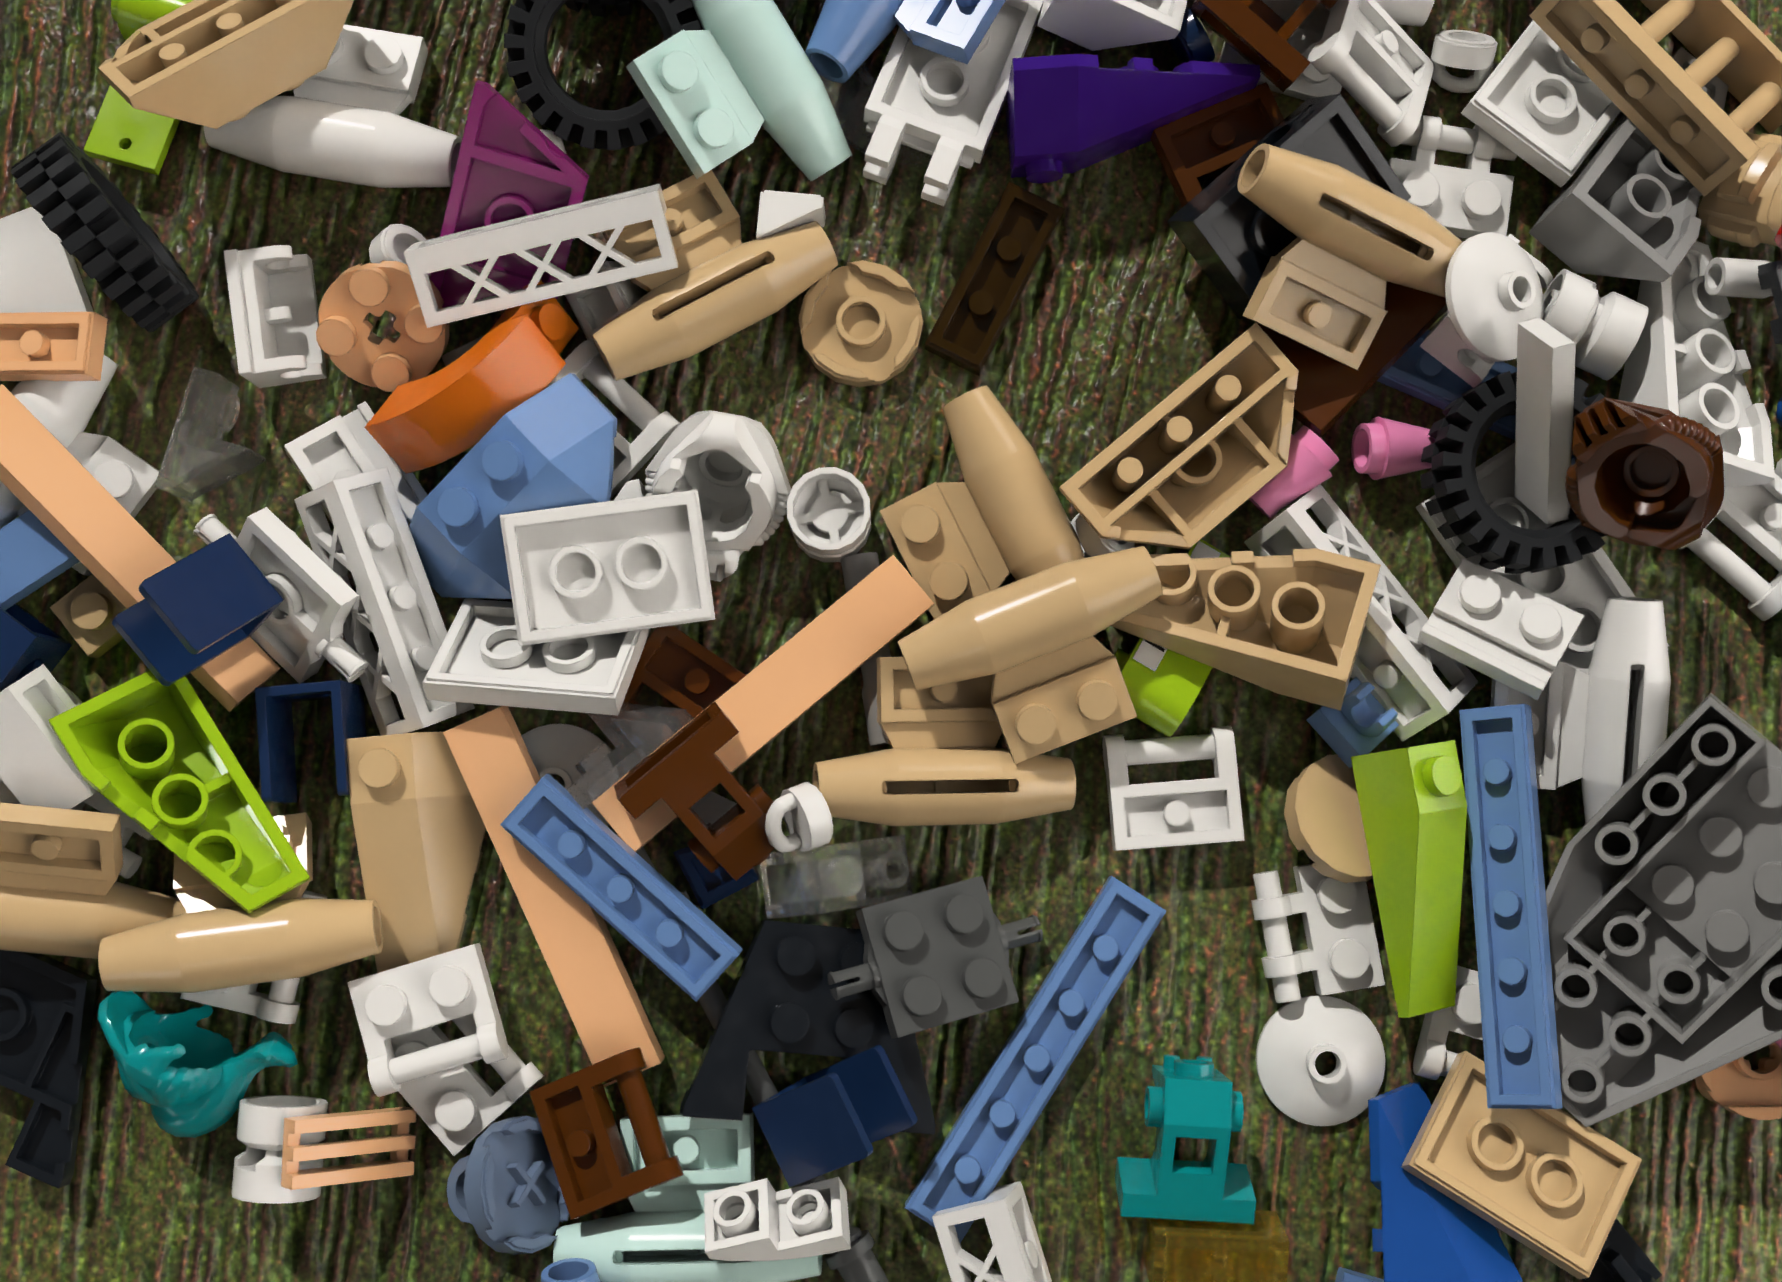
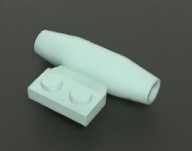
M691 0L703 30L685 31L683 29L637 57L626 66L696 179L754 143V139L761 126L765 128L810 182L852 156L824 83L774 0Z
M743 1113L742 1121L685 1117L682 1115H657L670 1156L678 1155L684 1175L629 1197L634 1212L559 1226L555 1234L557 1238L554 1240L553 1263L570 1258L590 1260L596 1266L600 1282H790L820 1276L823 1255L775 1261L711 1260L705 1254L704 1193L755 1180L753 1113ZM629 1117L620 1118V1137L631 1170L635 1172L644 1168L645 1164Z

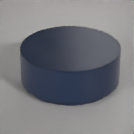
M1186 6L1181 30L1175 39H1170L1168 42L1182 64L1189 61L1213 62L1215 60V53L1211 41L1196 15Z

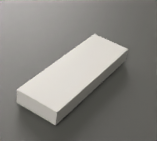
M1535 318L1518 323L1514 497L1548 525L1568 519L1570 509L1565 492V477L1567 476L1568 468L1571 466L1576 343L1541 318Z

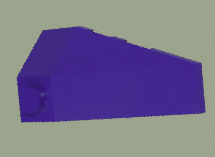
M1092 54L1012 58L1005 103L1011 178L1026 177V180L1031 183L1054 182L1061 179L1063 174L1074 173L1151 141L1150 138L1154 129L1256 88L1261 77L1260 65L1189 61L1180 64L1172 72L1159 71L1156 66H1153V58L1133 57L1127 62L1128 66L1121 68L1099 67L1098 55Z

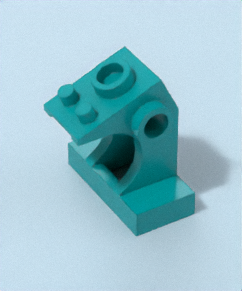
M1164 1055L1163 1066L1152 1065L1155 1086L1146 1087L1144 1099L1146 1127H1157L1153 1156L1150 1159L1117 1157L1115 1183L1121 1217L1254 1224L1257 1201L1247 1165L1228 1163L1231 1132H1241L1243 1125L1244 1106L1242 1092L1232 1091L1233 1082L1214 1068L1211 1057L1197 1056L1196 1060L1180 1059L1178 1055ZM1176 1137L1209 1139L1205 1159L1203 1161L1174 1160Z

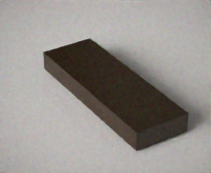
M1011 182L1008 183L925 343V350L980 377L1063 217L1064 208Z

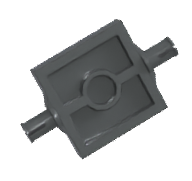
M983 876L861 908L856 911V915L864 940V964L836 972H829L828 984L832 985L854 979V983L830 990L835 1000L871 990L883 1008L891 1039L899 1038L1019 1002L1009 968V950L1041 942L1043 939L1042 929L1018 935L1019 931L1041 924L1035 915H1031L1027 918L1001 925L999 919L993 913Z

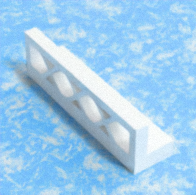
M661 184L413 243L403 253L427 328L678 268V261L665 216L667 207ZM652 220L661 256L636 262L613 248L625 226ZM614 229L607 243L591 235ZM579 238L601 252L590 273L572 276L550 263L562 241ZM551 244L544 258L529 250ZM515 253L538 267L527 288L510 291L488 278L499 256ZM607 256L622 264L600 270ZM488 259L481 273L466 265ZM451 268L475 282L464 303L438 309L428 273ZM544 272L559 279L558 281L537 285ZM482 287L496 294V296L475 300Z
M384 467L333 480L294 499L313 552L335 573L340 575L350 587L351 584L347 576L348 570L352 573L356 584V593L359 596L343 624V634L346 642L364 660L369 662L367 669L360 676V680L380 735L412 732L475 709L473 703L427 700L422 682L447 635V630L388 468ZM323 503H326L334 524L333 531L330 530L321 505ZM370 631L373 632L378 644V653L374 650L369 636ZM392 691L397 696L405 719L400 720L391 696Z
M1321 484L1244 542L1253 551L1255 556L1292 555L1293 549L1317 548L1381 565L1351 678L1357 677L1361 683L1370 682L1375 687L1371 694L1386 710L1393 708L1398 713L1396 722L1399 726L1393 731L1402 742L1449 714L1478 683V680L1466 665L1418 642L1420 630L1428 621L1427 616ZM1308 508H1311L1323 523L1327 533L1322 532L1306 512ZM1392 614H1395L1405 626L1406 634L1393 621ZM1432 663L1437 666L1452 685L1449 689L1433 671Z
M1021 1181L996 1187L985 1200L940 1210L932 1216L952 1282H972L969 1271L977 1275L974 1282H1052ZM982 1218L985 1219L993 1245L985 1262L961 1248L955 1225ZM996 1258H997V1261H998V1264H999L1001 1273H1000L999 1271H997L996 1269L992 1268V1266H993V1264H994Z

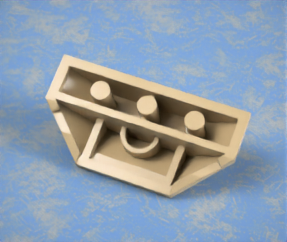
M193 0L136 30L117 49L114 57L105 60L98 68L103 78L133 108L218 129L228 122L242 119L252 109L275 96L298 88L306 79L326 69L354 0Z
M1257 323L1253 324L1062 484L1059 490L1100 538L1189 550L1287 467L1298 369Z

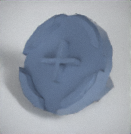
M519 1116L492 1123L476 1139L470 1155L459 1159L449 1174L446 1192L448 1204L454 1216L461 1222L472 1224L479 1238L496 1252L514 1255L531 1254L546 1248L557 1238L553 1233L557 1230L559 1222L568 1220L569 1212L538 1118Z

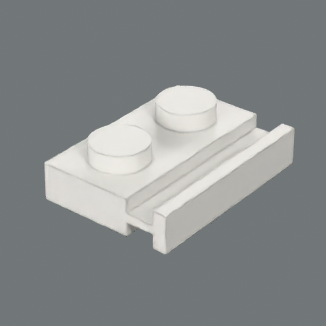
M366 401L357 405L358 409L343 417L339 415L284 445L286 454L311 491L333 480L387 467L408 526L416 507L427 496V493L413 472L405 474L365 429L367 423L374 416ZM326 503L321 504L324 512L333 524Z
M1463 558L1436 603L1431 616L1420 630L1418 642L1538 701L1543 689L1577 632L1584 615Z

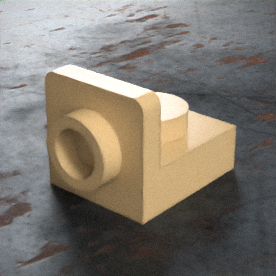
M93 574L50 607L89 657L100 658L124 639L115 629L112 621L117 614L127 608Z

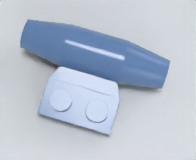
M825 0L805 53L818 74L830 81L844 83L898 24L912 40L913 45L968 64L1006 0Z

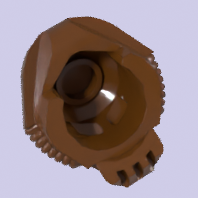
M1607 397L1586 407L1583 412L1574 417L1572 450L1577 460L1576 464L1570 466L1567 470L1565 492L1569 505L1578 519H1580L1582 526L1629 544L1655 546L1667 550L1679 549L1701 537L1703 529L1717 515L1724 498L1723 448L1719 435L1715 436L1709 428L1686 417H1679L1670 410Z

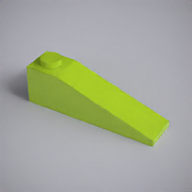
M149 670L49 719L51 728L84 781L248 914L310 879L307 871L186 676L170 686H163Z
M1455 740L1351 756L1398 1018H1410L1455 1006L1467 802Z

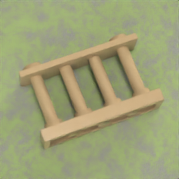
M1543 0L1529 16L1704 197L1760 150L1756 143L1746 134L1754 125L1759 122L1770 134L1782 125V52L1731 0H1640L1653 13L1641 25L1616 0ZM1670 32L1697 58L1685 70L1658 44ZM1715 76L1728 85V91L1741 103L1729 115L1702 89Z

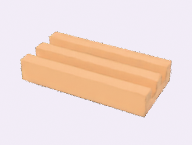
M395 1107L284 1118L281 1187L296 1190L414 1175V1162L408 1160V1150L415 1149L416 1136L409 1134V1125L416 1122V1111L410 1107ZM391 1125V1136L300 1145V1137L304 1133ZM390 1152V1160L299 1170V1161Z

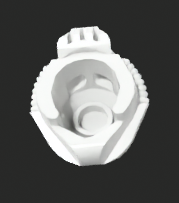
M712 410L694 413L671 433L645 469L647 476L645 478V483L647 484L645 490L648 492L646 496L698 490L710 580L721 582L724 578L732 575L738 567L740 555L744 551H749L753 546H762L764 541L768 540L770 535L775 533V529L780 527V523L784 520L783 516L787 514L785 508H787V499L791 486L777 446L761 422L745 416Z

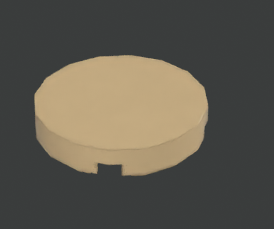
M861 260L849 262L847 266H841L830 271L810 287L803 298L799 325L803 348L816 369L835 382L855 387H865L883 384L905 370L918 352L923 330V319L915 292L904 277L886 265Z
M1337 754L1327 755L1303 769L1287 790L1284 816L1289 837L1298 852L1304 850L1307 856L1315 862L1311 866L1323 876L1344 883L1369 881L1373 879L1353 767L1349 769Z

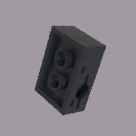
M1341 94L1308 98L1167 221L1238 319L1250 320L1242 315L1271 256H1276L1297 238L1292 232L1238 191L1237 183L1240 171L1248 156L1257 146L1266 143L1339 165L1406 201L1411 198Z

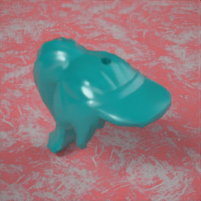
M113 992L99 1004L97 1019L118 1062V1069L124 1088L132 1097L150 1104L151 1114L159 1128L175 1137L196 1138L216 1130L238 1110L239 1101L243 1099L249 1084L258 1072L265 1067L283 1066L291 1068L298 1064L295 1052L292 1050V1045L277 1032L268 1033L252 1046L235 1054L232 1042L228 1038L197 1026L198 1020L211 1016L213 1012L211 1005L205 1004L202 1007H191L178 1013H156L144 999L134 992Z

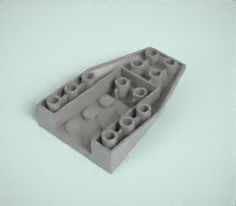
M1712 693L1703 700L1567 843L1546 889L1562 1106L1585 1127L1591 1126L1782 1039V750Z

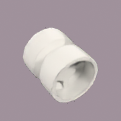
M1562 269L1556 275L1543 294V320L1576 343L1575 366L1606 381L1611 379L1621 369L1638 342L1648 317V307L1614 291L1604 297H1600L1598 290H1596L1595 282L1566 269Z
M837 467L817 468L804 474L792 486L787 499V519L797 545L811 558L822 562H841V558L857 554L866 544L871 531L870 498L864 485L852 473Z
M267 1095L247 1097L239 1101L236 1137L238 1141L246 1145V1151L234 1158L232 1198L253 1203L281 1204L305 1202L320 1196L321 1187L296 1190L281 1187L284 1118L327 1114L328 1102L326 1100L308 1096ZM326 1131L301 1134L300 1145L320 1143L325 1140ZM323 1159L299 1161V1170L323 1167Z

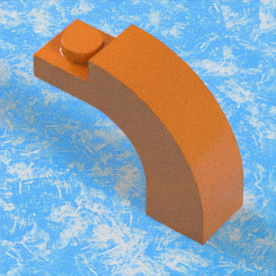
M540 280L537 285H541L544 283L542 282V280ZM555 297L508 308L485 336L454 362L427 377L398 385L367 423L365 429L405 474L445 462L476 445L504 414L544 390L565 366L566 362L562 359L560 353L579 328Z

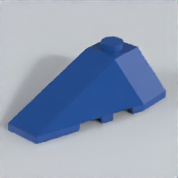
M1420 1082L1408 1083L1369 1099L1370 1179L1372 1184L1378 1190H1381L1382 1229L1372 1228L1373 1252H1383L1384 1282H1523L1495 1226L1401 1168L1432 1106Z

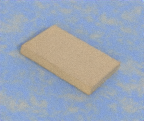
M1465 1050L1457 1054L1401 1168L1574 1277L1585 1279L1590 1277L1642 1159L1591 1127H1585L1579 1120L1561 1109L1488 1108L1484 1061Z

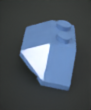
M569 373L504 414L416 507L409 528L429 584L441 597L512 599L499 515L611 501L614 437L617 434L618 419L575 374Z

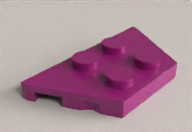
M478 80L475 82L440 237L582 203L584 200L589 175L489 83ZM573 239L561 242L550 263L566 271ZM551 244L529 250L544 258ZM511 253L499 256L488 278L510 291H516L530 283L538 267L517 254ZM488 259L466 265L481 273ZM451 268L432 272L430 280L437 287L444 301L443 308L464 303L475 284L474 281ZM544 272L540 280L545 284L558 281L559 279ZM482 287L475 300L496 296V294Z

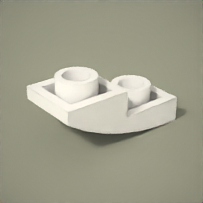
M839 1177L777 1192L768 1178L704 1193L705 1254L711 1260L775 1261L825 1255L851 1249L847 1190Z

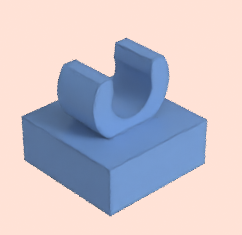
M1357 677L1348 684L1341 711L1321 706L1307 719L1308 723L1349 769L1352 767L1351 756L1369 754L1399 726L1396 722L1398 713L1393 708L1386 710L1371 694L1375 687L1370 682L1361 683Z

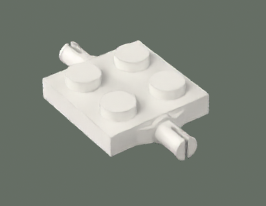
M267 507L247 517L238 538L217 519L215 514H209L197 523L193 533L207 545L230 533L284 599L251 637L299 684L317 674L325 659L349 683L364 673L369 662L364 660L343 640L342 634L343 624L359 595L345 583L340 575L322 561L294 531L289 529Z

